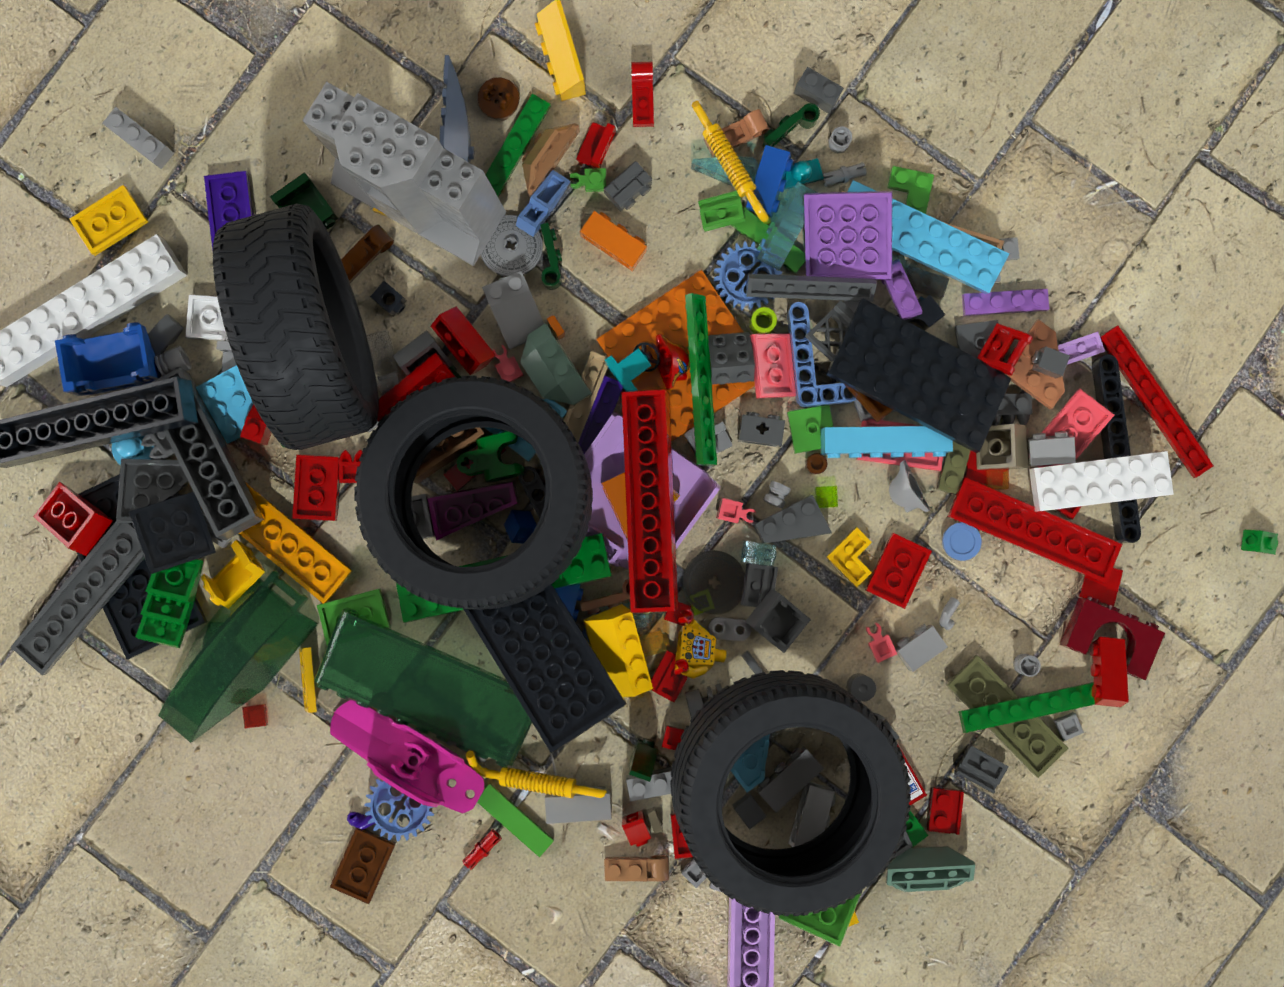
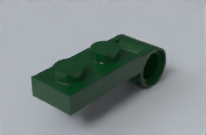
M808 103L791 116L786 115L779 122L780 126L776 130L772 128L764 135L762 147L764 149L765 145L774 147L798 125L805 129L814 127L820 116L818 106ZM811 113L814 119L809 120L805 118L804 114Z
M549 223L540 224L551 267L543 270L541 279L547 289L555 290L562 282L558 263L562 261L559 248L555 249L553 241H557L554 228L550 229ZM549 274H555L557 280L553 283H548L546 277Z

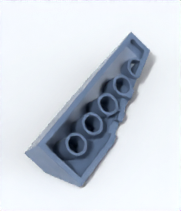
M445 55L443 81L447 88H443L442 98L446 108H441L443 126H440V143L444 149L471 163L475 153L474 146H471L466 104L450 56Z

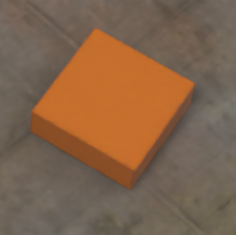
M552 315L547 318V322L557 338L560 340L565 337V331L556 317Z

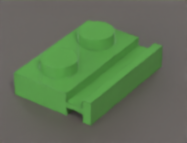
M737 191L698 201L705 232L746 221L741 197Z

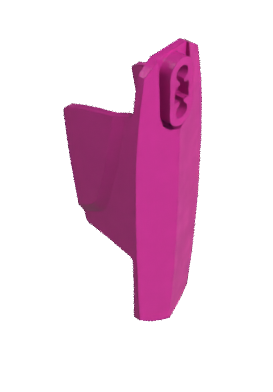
M354 700L347 701L334 712L331 720L330 734L367 761L366 765L372 769L374 775L401 793L426 806L437 807L442 805L462 814L475 807L485 790L484 778L466 764L464 759L423 733ZM450 779L456 780V786L451 787L449 785ZM467 790H473L475 792L473 798H469L467 796Z

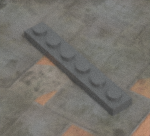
M748 274L746 297L860 301L864 298L869 302H873L877 282L876 279Z

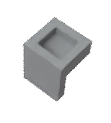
M721 422L715 425L716 453L718 454L732 447V442L726 433L724 423Z

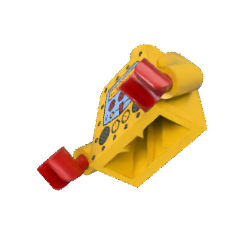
M687 609L680 611L684 617L678 618V622L680 624L685 623L686 626L683 625L678 633L674 673L676 675L683 674L694 679L706 674L712 668L714 661L724 663L726 650L715 648L716 637L710 635L694 619L693 612Z

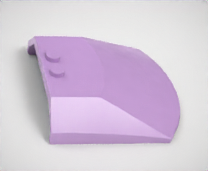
M614 412L584 454L588 463V469L590 470L593 489L592 514L586 537L603 533L609 563L617 567L621 566L629 569L628 541L601 486L602 482L625 472L623 416ZM671 447L673 489L680 494V497L674 503L675 544L677 549L721 486L703 468Z

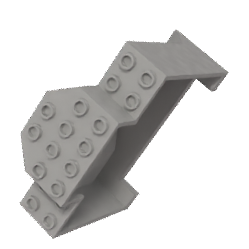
M326 81L304 117L303 122L335 157L331 184L368 206L378 209L392 220L474 266L506 214L484 171L444 149L438 138L361 94L357 93L353 97Z

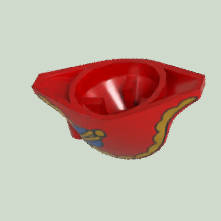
M658 334L656 336V346L661 353V363L658 367L666 389L670 390L674 387L676 381L687 380L686 372L690 368L689 353L681 345L672 343L664 335Z

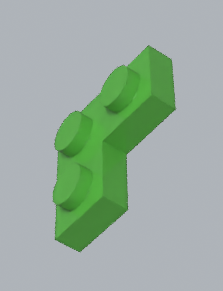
M893 166L887 188L907 192L905 205L926 214L934 174Z

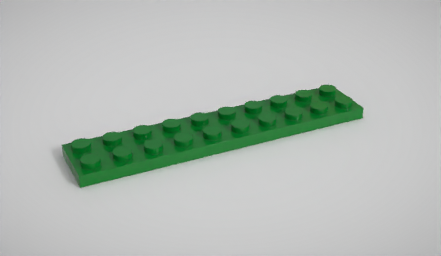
M603 533L585 537V540L583 539L582 546L576 557L573 558L570 566L552 583L555 589L612 576ZM508 555L480 562H475L467 565H462L460 567H478L488 565L496 561H499L507 557ZM396 583L403 623L463 610V608L444 606L427 601Z

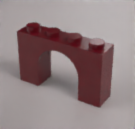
M1087 596V599L1078 598L1059 645L1086 655L1096 631L1106 623L1115 622L1123 628L1127 636V674L1146 680L1165 632L1158 630L1159 626L1146 621V624L1139 622V617L1127 613L1125 616L1119 613L1120 609L1107 604L1104 607L1099 604L1100 600Z

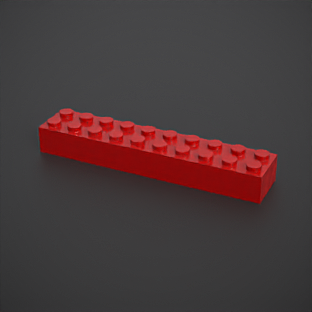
M665 389L622 392L631 613L677 611L678 590L669 392Z

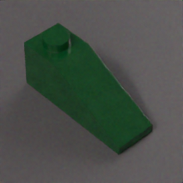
M643 738V741L637 740L629 762V775L648 782L651 781L658 753V746H655L654 741Z

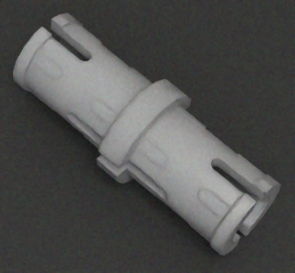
M862 162L849 167L841 166L838 170L822 173L823 181H825L824 186L827 187L839 182L847 183L850 179L866 176V168H863L865 164Z

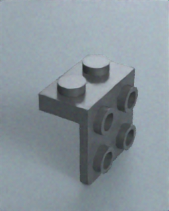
M749 333L708 336L712 384L754 381L755 362Z

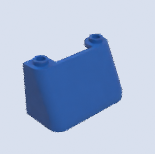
M139 322L128 323L127 327L120 333L87 339L77 338L75 334L62 336L63 339L55 340L63 392L77 396L94 395L148 384L161 377V373L155 363V354L146 327Z

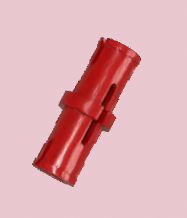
M492 829L481 842H477L474 845L475 848L462 860L463 864L468 869L473 870L484 857L490 854L491 849L501 841V835Z

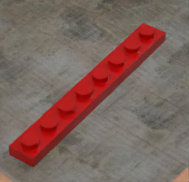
M1117 325L1100 336L1105 350L1109 355L1116 357L1120 372L1193 478H1197L1212 468L1214 465L1120 327Z

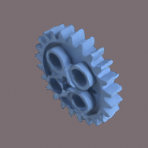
M744 241L743 247L740 248L738 243H736L734 251L728 247L727 252L729 255L721 254V258L724 261L717 260L716 262L721 268L714 269V273L719 275L713 279V281L719 282L715 289H722L719 296H727L726 304L733 301L732 308L740 304L741 311H743L745 305L748 306L749 311H752L753 305L761 308V302L765 305L769 303L767 297H746L744 288L747 286V280L738 291L735 290L742 282L745 274L747 275L757 262H760V265L753 274H757L758 271L762 270L767 274L782 275V271L776 270L781 264L773 262L777 256H769L771 249L765 252L762 251L763 244L759 248H755V242H753L751 247H748L747 242ZM748 257L751 259L752 264L745 266L741 263V259ZM735 273L739 279L737 282H731L728 280L727 275Z
M376 779L378 787L370 786L374 793L373 795H366L367 798L371 799V802L364 804V806L370 807V811L366 812L365 815H372V819L368 821V824L376 823L373 831L380 828L381 837L388 833V840H391L393 835H396L397 841H400L402 835H404L406 840H409V833L417 837V829L424 832L425 829L422 824L431 823L427 816H434V813L429 811L433 807L421 804L419 807L414 808L410 805V797H407L404 802L406 808L400 809L393 822L390 823L389 819L397 808L395 802L401 801L405 794L402 793L400 796H394L391 792V785ZM382 803H388L391 806V812L388 815L380 813L379 808ZM401 814H406L410 819L406 827L398 824V817Z

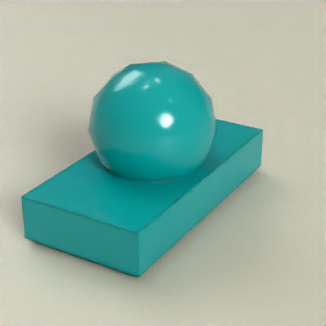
M819 159L798 161L793 164L791 171H787L784 178L787 180L785 190L823 180L824 177Z

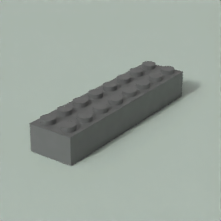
M179 367L153 382L173 377L191 380L198 423L166 430L164 433L216 537L228 540L263 521L264 518L210 412L198 393L197 386L190 373Z

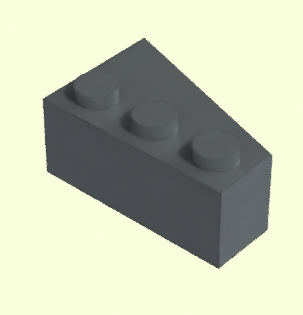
M813 495L753 524L762 543L832 533Z

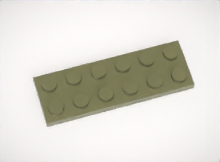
M975 655L946 684L969 709L1019 698L978 655ZM1039 717L988 728L1037 778L1068 749Z

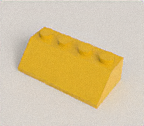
M554 0L537 13L538 22L535 23V28L538 36L542 35L544 42L540 43L543 54L549 57L550 62L546 64L549 75H554L556 81L552 83L555 95L560 94L561 101L586 95L585 83L561 0Z
M621 604L583 619L590 646L622 697H635L653 689L631 610Z

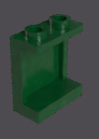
M305 172L270 196L278 208L293 204L309 206L320 218L326 229L331 228L336 223L335 221L339 219Z

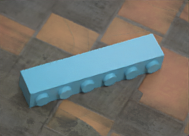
M925 426L824 427L821 429V455H827V458H840V454H849V458H862V454H870V458H882L883 454H891L892 458L904 457V453H912V457H925V453H933V457H945L946 453L953 451L952 440Z

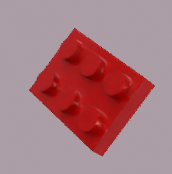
M296 455L292 519L337 521L340 457Z
M891 533L865 591L905 609L932 551L895 533Z

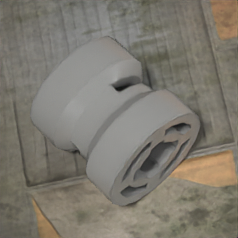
M844 126L835 128L828 141L830 150L834 153L845 152L852 141L851 131Z
M771 481L769 485L770 491L765 495L763 501L783 509L784 499L789 495L791 489L783 484Z
M1020 654L1014 659L1013 667L1017 673L1033 677L1039 673L1041 664L1035 656Z

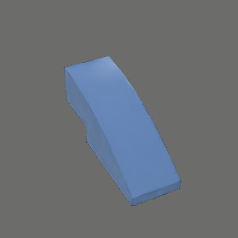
M552 170L530 197L527 206L519 214L516 226L534 237L541 228L540 224H544L570 184V180Z

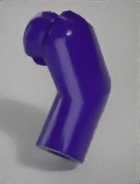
M350 812L347 815L348 823L359 829H366L375 824V822L368 824V821L372 819V815L366 816L358 812Z

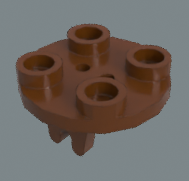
M502 77L487 80L478 92V104L481 111L487 117L495 120H507L517 110L520 102L516 86L510 80Z

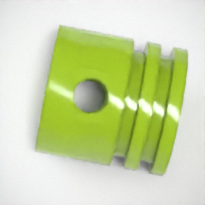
M758 308L750 318V330L753 334H770L777 323L776 314L770 308Z

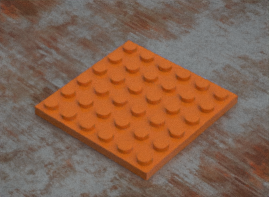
M701 269L597 338L596 341L606 356L612 355L617 363L633 353L634 348L642 342H651L656 345V336L658 334L664 335L672 343L681 345L689 353L685 295L690 293L706 297L708 336L744 332ZM646 345L647 351L651 352L652 357L657 360L655 350L651 346ZM650 363L652 366L648 369L654 368L656 364ZM659 367L650 372L644 371L631 381L637 388V391L665 389L669 392L671 442L694 427L690 368L686 372L687 380L676 381L674 387L670 390L666 389ZM755 382L712 384L714 413L755 387Z

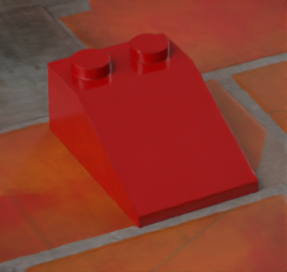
M61 482L56 485L33 516L68 549L85 556L90 553L113 522L100 509Z

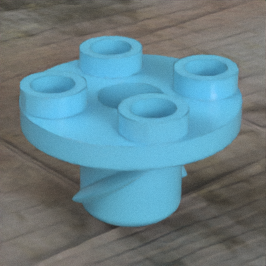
M145 436L112 443V454L120 465L121 459L152 460L153 458L149 456L154 446H142L141 443Z

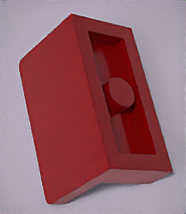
M593 122L578 153L577 161L594 169L600 168L616 133L615 126L607 123L606 127Z

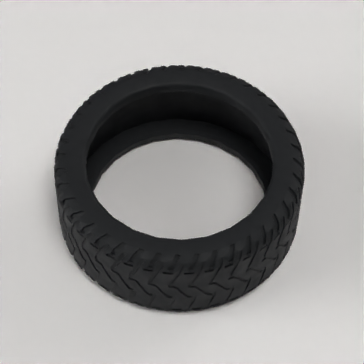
M293 204L227 222L217 230L213 241V272L219 308L240 375L254 406L268 429L284 447L293 450H303L368 432L377 424L379 410L378 388L371 351L348 276L337 249L320 218L309 206Z

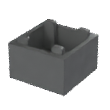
M771 589L745 622L785 653L811 619L784 596Z

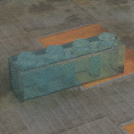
M797 182L794 189L790 188L784 198L787 200L786 205H780L775 215L778 217L776 223L772 221L766 231L769 234L767 240L762 238L757 248L760 251L757 259L777 270L781 269L805 224L804 194L818 193Z

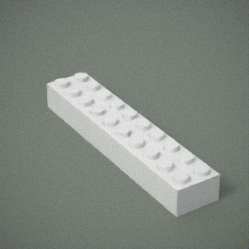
M157 234L0 330V386H10L57 356L55 340L63 339L62 336L75 334L77 338L86 339L186 277L185 270L166 240Z

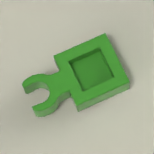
M606 168L585 169V175L571 173L570 178H577L579 180L576 184H570L571 188L577 189L585 186L586 192L604 191L606 187Z

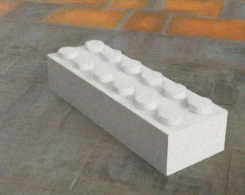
M1168 451L1029 469L1035 512L1174 495Z

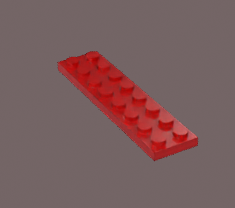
M966 477L963 478L962 485L947 516L1106 584L1123 545L1046 511L1035 512L1034 506Z

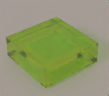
M837 486L815 487V501L819 508L838 507Z

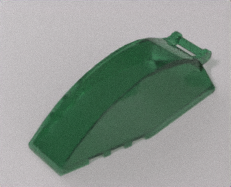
M276 570L265 581L259 578L229 609L222 605L197 635L158 716L190 743L228 717L240 706H243L255 695L262 692L318 626L317 622L299 611L308 600V597L305 594L301 595L279 577L280 573ZM273 583L296 601L294 606L270 586Z

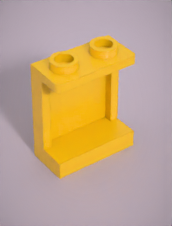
M237 539L230 545L236 554L214 578H210L205 574L201 576L204 583L203 588L211 595L209 597L215 605H223L227 609L265 573L253 551Z

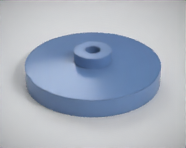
M962 522L949 526L942 538V545L946 554L959 561L975 557L982 543L979 531Z

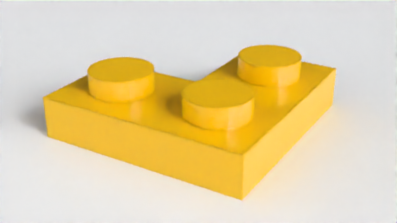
M855 527L826 558L855 587H858L872 572L857 557L872 542L858 527Z

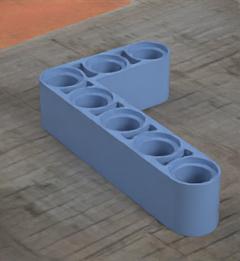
M802 302L792 304L787 312L788 332L790 333L797 404L808 408L853 402L856 400V397L853 395L852 398H847L844 395V389L847 387L843 383L816 385L812 343L807 338L798 339L795 336V330L797 329L802 330L805 336L811 330L808 307ZM800 309L803 317L796 318L792 310ZM797 351H805L807 359L800 360L797 357ZM801 371L809 374L808 381L800 379L799 373ZM824 390H829L832 393L831 400L824 399L822 395ZM808 392L812 397L811 402H804L801 394Z

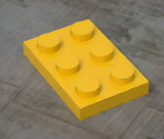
M124 185L69 219L90 253L94 256L148 223L147 218Z

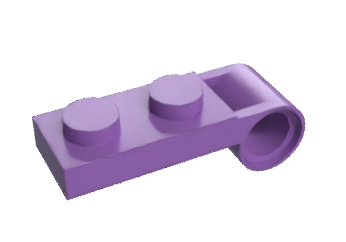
M899 259L892 261V279H881V281L886 285L899 317L907 320L922 314L921 306Z

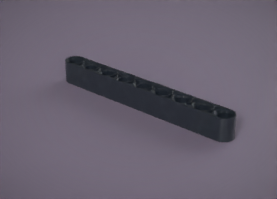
M1107 354L1095 359L1092 363L1096 401L1106 409H1108L1107 405L1109 402L1114 407L1113 412H1111L1114 414V417L1101 430L1104 459L1131 456L1119 365L1115 356ZM1103 360L1108 364L1107 370L1102 367ZM1106 381L1111 385L1110 391L1105 389ZM1111 423L1115 424L1117 428L1116 433L1111 431ZM1114 444L1118 445L1119 447L1118 454H1116L1113 450ZM1137 499L1110 502L1115 538L1121 543L1137 542L1141 537ZM1124 507L1128 511V515L1126 518L1122 515V509ZM1127 528L1131 532V536L1128 539L1125 537V530Z

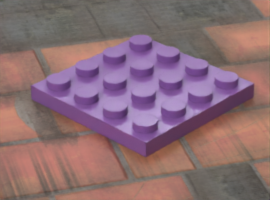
M892 191L804 194L806 276L892 279Z

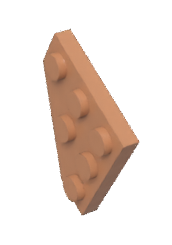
M1038 319L1027 332V334L1033 337V340L1025 347L1014 367L1013 375L1007 376L1011 378L1013 383L1048 409H1052L1065 392L1063 376L1055 379L1032 370L1034 365L1032 358L1037 350L1039 351V349L1045 346L1059 351L1056 332Z

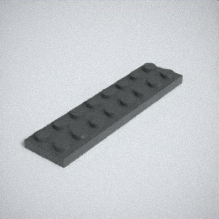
M116 521L11 646L19 656L42 676L47 675L143 561L144 555L132 523H117Z

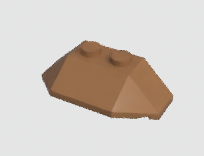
M576 123L545 129L543 134L539 133L533 143L535 146L531 152L527 151L523 156L522 166L529 198L550 172L556 168L579 134V125Z

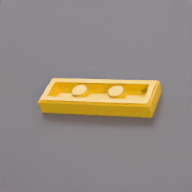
M300 647L299 657L304 711L313 713L317 712L311 647Z

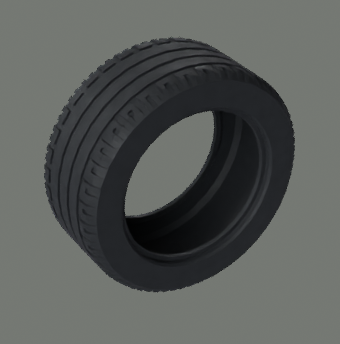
M475 375L461 376L458 379L457 377L442 379V382H433L425 385L420 391L417 389L405 396L406 399L400 400L390 409L391 412L388 415L385 414L378 422L376 430L372 431L366 441L368 444L366 448H363L359 461L361 463L360 467H357L355 477L357 486L354 487V501L357 502L355 507L357 521H360L361 525L359 528L363 539L367 541V547L373 558L378 560L377 563L384 572L389 574L391 579L401 587L427 601L444 606L476 610L497 609L517 604L545 590L544 588L548 585L550 586L559 578L562 572L566 571L573 558L578 554L583 539L585 540L592 514L593 489L590 470L588 469L584 453L567 424L547 402L534 395L533 392L522 386H516L515 383L503 379L497 380L494 377L481 376V378H477ZM490 427L514 433L533 446L543 467L546 481V497L540 520L526 542L507 557L478 567L454 566L440 558L429 548L416 527L412 512V489L417 471L434 447L449 436L463 430Z
M784 670L770 671L767 674L762 672L753 674L750 678L744 677L737 680L730 687L727 685L718 691V695L714 698H709L702 705L703 708L698 710L691 718L690 725L686 726L680 737L681 743L677 745L674 754L675 761L672 762V780L670 785L673 809L695 862L701 871L705 873L709 881L715 887H719L722 893L748 908L753 907L754 910L767 914L772 912L774 915L789 916V914H793V916H804L812 912L816 914L820 911H827L830 907L836 908L838 905L846 903V900L849 898L852 900L857 894H861L865 887L869 888L871 883L878 879L877 876L880 873L882 874L885 871L884 869L889 866V861L891 857L894 858L896 855V851L900 847L899 842L903 840L904 832L907 828L905 824L909 820L911 788L908 785L910 780L907 766L904 765L905 759L901 749L897 747V741L879 717L838 684L828 679H822V677L814 674H804L801 671L788 670V672ZM797 727L815 728L838 737L843 743L850 766L849 790L839 815L824 832L811 841L799 846L786 849H767L740 840L725 827L722 816V798L727 777L735 762L753 743L775 731Z

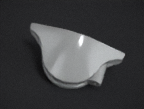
M903 460L900 463L898 475L889 487L892 501L904 507L907 513L916 508H920L925 512L930 511L906 461Z

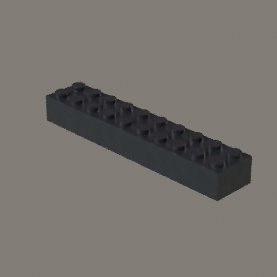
M173 377L1 419L0 467H14L198 423L192 382L181 377Z

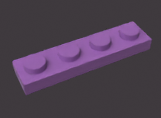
M1048 289L999 291L988 294L966 293L962 295L963 316L1048 311Z

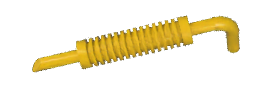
M694 101L691 106L705 128L702 135L709 144V147H711L720 165H722L724 172H726L731 183H733L732 185L737 190L738 195L741 198L746 196L758 218L764 224L769 225L771 218L753 191L756 189V185L743 166V163H741L732 145H730L718 123L712 124L699 101Z
M473 751L466 753L467 761L472 769L484 778L499 780L500 786L549 795L553 794L554 796L557 795L571 799L575 794L602 798L607 793L603 789L577 785V780L573 778L547 775L539 772L535 773L505 766L502 767L501 771L490 770L479 765Z

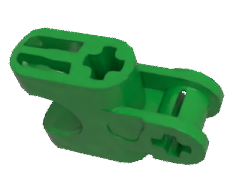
M507 431L477 439L478 450L461 454L457 459L458 469L468 476L484 474L486 483L523 475L525 473L524 466L518 463L503 464L501 460L502 450L506 446L516 443L518 436ZM469 460L473 462V464L470 465V469L466 467V465L469 464Z

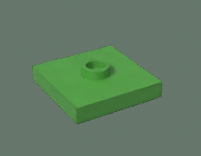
M823 405L787 412L794 454L821 449V429L833 427L830 406Z

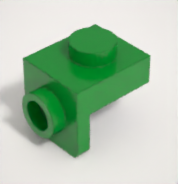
M1243 530L1241 550L1276 555L1278 534L1261 530Z

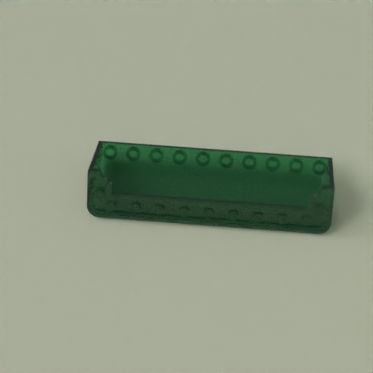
M348 607L343 609L314 678V681L317 683L316 686L326 691L329 689L337 692L336 695L341 698L348 699L350 697L357 700L356 703L362 707L368 708L371 706L376 708V712L388 717L390 714L397 717L396 721L401 724H413L422 733H434L437 735V739L448 742V740L457 743L456 747L468 751V749L476 751L478 757L483 759L492 758L496 760L495 763L504 768H507L508 765L513 766L532 725V721L505 678L371 621L366 616L361 615L358 617L357 611Z

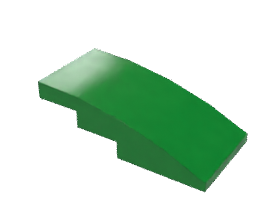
M202 560L189 561L151 575L146 588L148 595L141 611L143 617L135 636L137 639L180 649L195 601L203 565Z

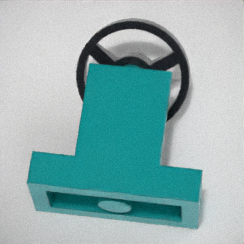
M642 342L634 348L633 353L621 362L617 363L612 355L604 361L625 391L633 392L637 391V388L631 381L644 371L650 372L658 368L661 363V353L653 343ZM646 345L651 346L655 350L657 360L652 357L651 352L647 351ZM650 363L656 364L654 368L648 369L652 366Z

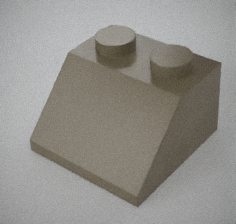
M1007 424L991 426L981 451L976 453L977 470L1028 468L1027 425Z

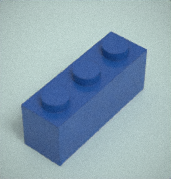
M765 145L754 180L756 189L753 192L768 216L772 218L773 212L777 213L780 200H778L780 192L785 190L787 180L784 178L786 172L791 171L794 160L791 159L789 151ZM748 201L746 205L747 210L754 212L753 207Z

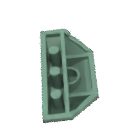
M547 323L528 334L520 363L543 398L575 405L592 394Z
M948 846L909 848L897 856L887 867L886 883L904 892L949 890L960 886L966 881L974 880L975 862Z

